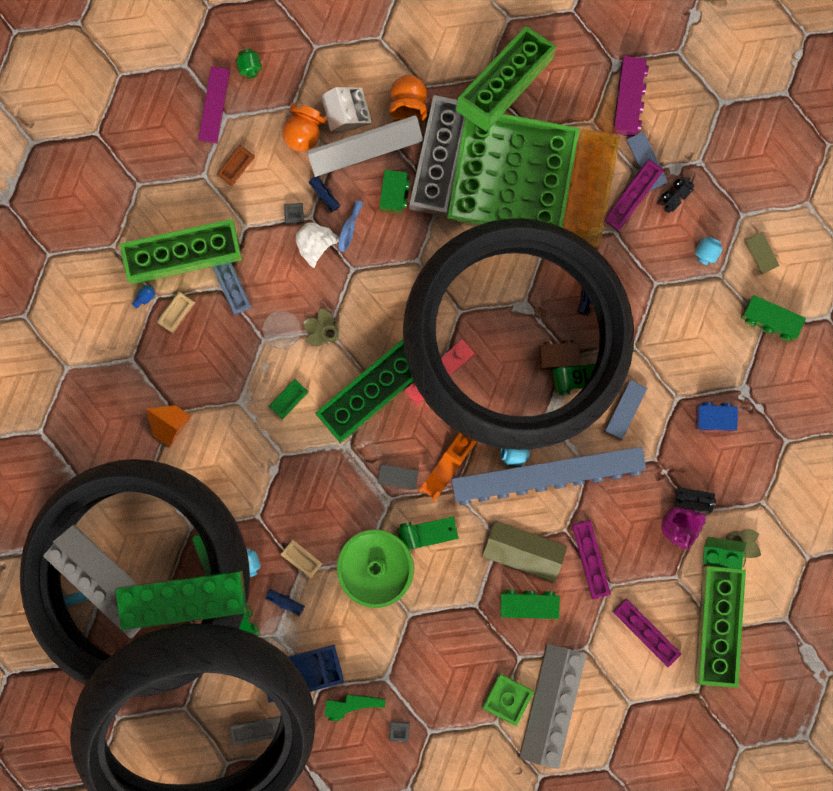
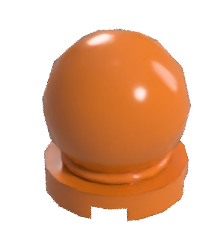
M404 75L392 84L390 91L392 103L389 107V116L392 115L394 121H400L415 115L419 122L426 119L427 107L425 102L428 93L426 85L420 78L413 75Z
M292 103L289 112L293 116L287 119L283 125V139L287 146L294 151H309L317 144L320 135L318 126L325 125L327 117H320L321 112L305 105H302V108H298L296 103Z

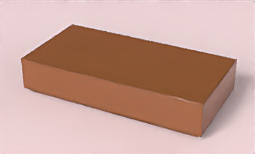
M239 145L218 171L217 176L230 186H233L254 160L255 156Z

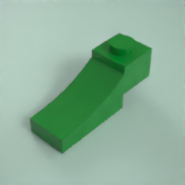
M347 694L346 701L327 699L324 716L329 717L328 720L340 721V718L344 719L345 714L358 709L370 707L385 708L386 698Z

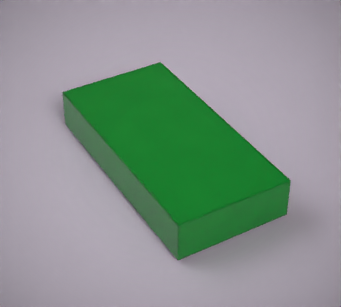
M294 379L269 407L283 420L309 391Z

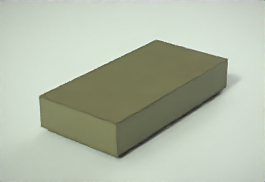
M763 232L745 240L761 275L780 266Z

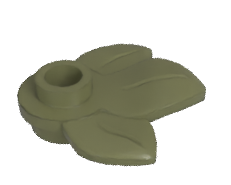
M325 309L319 310L318 319L312 318L303 322L305 329L310 334L306 342L312 346H320L325 342L333 343L339 337L338 328L334 325V317ZM332 331L333 335L331 337H327L326 332Z
M745 529L740 533L731 532L726 536L727 540L737 538L738 541L747 542L743 567L746 563V557L756 558L761 556L760 549L754 542L758 538L759 533L752 529Z

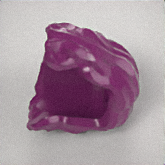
M671 508L662 518V533L671 543L678 545L681 549L688 550L702 531V526L706 523V514L694 512L691 509Z

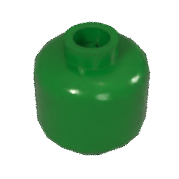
M245 49L238 53L235 62L239 74L247 76L248 79L257 77L258 72L262 70L258 53L252 51V49Z

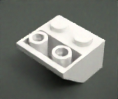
M335 87L321 95L330 131H347L372 123L362 88Z

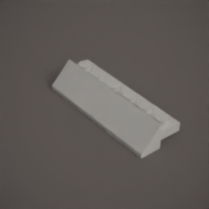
M415 115L309 150L307 154L313 173L317 177L422 142L423 138L417 116Z
M72 525L53 541L54 544L43 557L120 628L116 588L137 585V583L81 530ZM141 628L122 631L129 638H133Z
M547 643L520 754L521 759L559 769L586 653Z

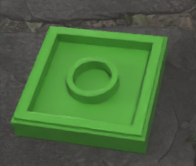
M499 673L482 708L517 726L534 691Z

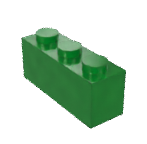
M755 295L749 298L741 319L745 320L746 324L753 327L756 325L762 327V331L768 334L775 333L780 335V339L786 342L798 339L806 320L803 316Z
M505 590V594L500 593V617L559 619L560 596L555 595V591H543V595H536V591L524 590V594H516V590Z

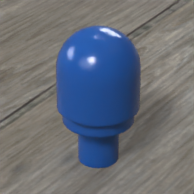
M148 285L143 286L135 295L137 298L131 304L136 309L142 303L144 305L148 304L155 296L154 288Z

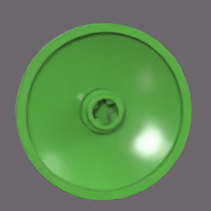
M368 530L353 536L342 548L337 562V575L342 589L354 602L365 607L381 608L397 602L407 593L414 578L415 567L410 549L401 538L385 530Z

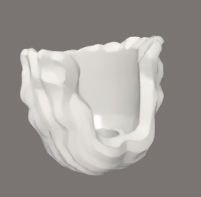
M314 222L306 223L296 233V244L299 252L313 268L323 252L332 244L339 242V237L330 228L320 226Z

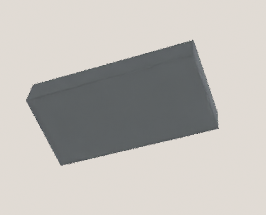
M381 464L378 484L416 490L419 471Z

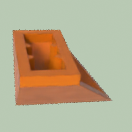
M176 405L146 408L153 437L170 448L191 416Z

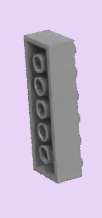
M433 95L409 210L447 217L465 123V117L456 111L458 100Z

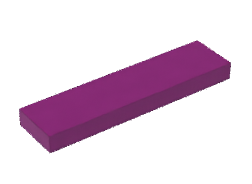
M211 66L199 141L218 144L230 69Z
M648 159L603 221L619 232L664 172V169Z
M591 520L572 524L591 599L611 595Z
M627 598L613 611L666 667L669 668L681 655Z

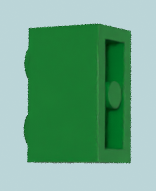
M391 170L384 171L380 211L402 214L403 208L407 209L408 197H405V190L410 188V179H407V173Z
M708 537L704 546L703 564L742 570L747 542Z

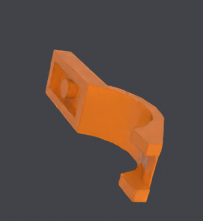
M459 433L418 491L420 493L425 492L435 502L477 441Z

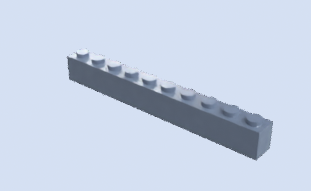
M638 447L451 479L455 502L465 505L471 504L472 499H478L479 502L489 501L490 496L497 495L498 499L509 497V493L514 492L518 496L528 494V490L535 489L536 492L547 491L549 486L560 489L565 488L567 483H573L574 486L585 484V480L592 479V482L595 483L604 481L603 477L611 476V480L623 478L622 474L630 473V476L642 475L641 471L646 470L643 449Z

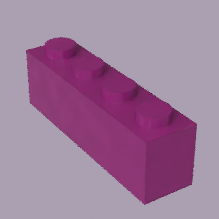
M624 56L622 59L612 134L633 137L637 131L640 132L642 120H639V114L643 113L644 102H641V98L646 92V84L643 82L644 76L647 77L649 65H646V59Z

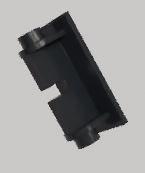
M679 177L676 179L673 187L661 195L657 205L665 206L664 210L667 213L674 212L682 203L678 196L685 200L694 190L695 185L690 181L691 178Z
M677 487L674 506L713 512V507L716 505V493Z

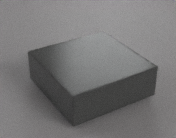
M303 203L284 204L285 224L304 223Z
M391 721L389 741L408 742L410 722Z

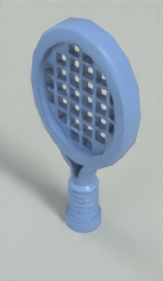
M356 200L354 202L351 217L346 220L342 228L338 243V249L341 252H345L348 249L352 240L356 218L363 206L361 201Z

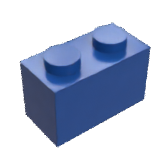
M702 402L701 405L696 407V430H738V407H733L732 403H721V406H713L712 402Z

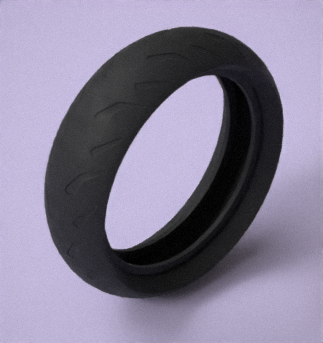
M522 218L490 221L460 233L438 249L427 261L418 274L406 303L403 321V345L406 362L419 393L435 414L447 425L464 436L489 446L516 450L537 449L563 442L578 435L597 421L611 406L627 378L634 351V321L626 291L610 263L590 243L573 232L551 223ZM511 253L528 254L558 265L581 285L593 305L599 326V350L594 369L582 390L569 403L554 411L535 416H510L489 410L470 399L459 389L447 373L441 360L436 339V321L439 305L446 289L466 268L495 255Z
M142 459L118 460L90 468L76 475L60 487L41 508L31 525L23 547L20 564V592L27 621L35 638L48 657L66 674L84 685L96 669L111 655L91 643L78 629L66 607L61 586V573L43 555L54 544L53 541L72 525L76 526L84 514L102 500L122 492H139L152 495L171 504L190 521L201 537L209 558L211 574L243 571L246 601L248 602L250 587L249 560L245 542L237 522L222 500L206 484L182 469L165 463ZM52 600L54 601L56 610H54L51 602ZM244 614L202 619L201 624H217L239 629ZM204 673L185 674L159 681L133 697L152 696L176 690Z
M217 624L172 626L148 633L121 647L105 660L89 678L80 693L73 712L70 729L72 757L77 773L80 775V779L87 791H289L304 770L310 757L316 727L315 708L307 683L298 668L295 667V664L286 654L265 639L248 631ZM217 673L245 680L265 692L274 701L281 713L279 726L273 740L254 762L231 775L202 783L165 784L140 777L124 767L115 758L106 742L107 731L112 720L122 706L133 696L159 681L185 674Z

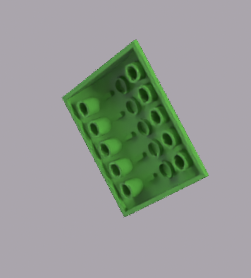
M502 114L486 132L465 117L447 219L473 227L490 221L516 218L533 219L563 227L580 128Z

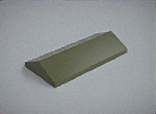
M495 520L482 557L555 583L568 546Z

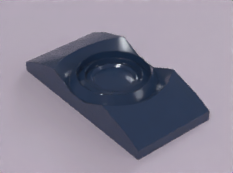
M335 644L288 656L302 674L310 692L345 683ZM267 695L268 702H269V703H270V702H274V701Z

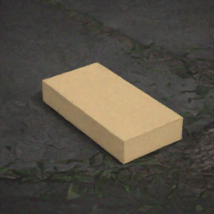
M178 292L157 323L173 334L195 302L181 292Z
M294 540L280 554L310 579L323 564Z

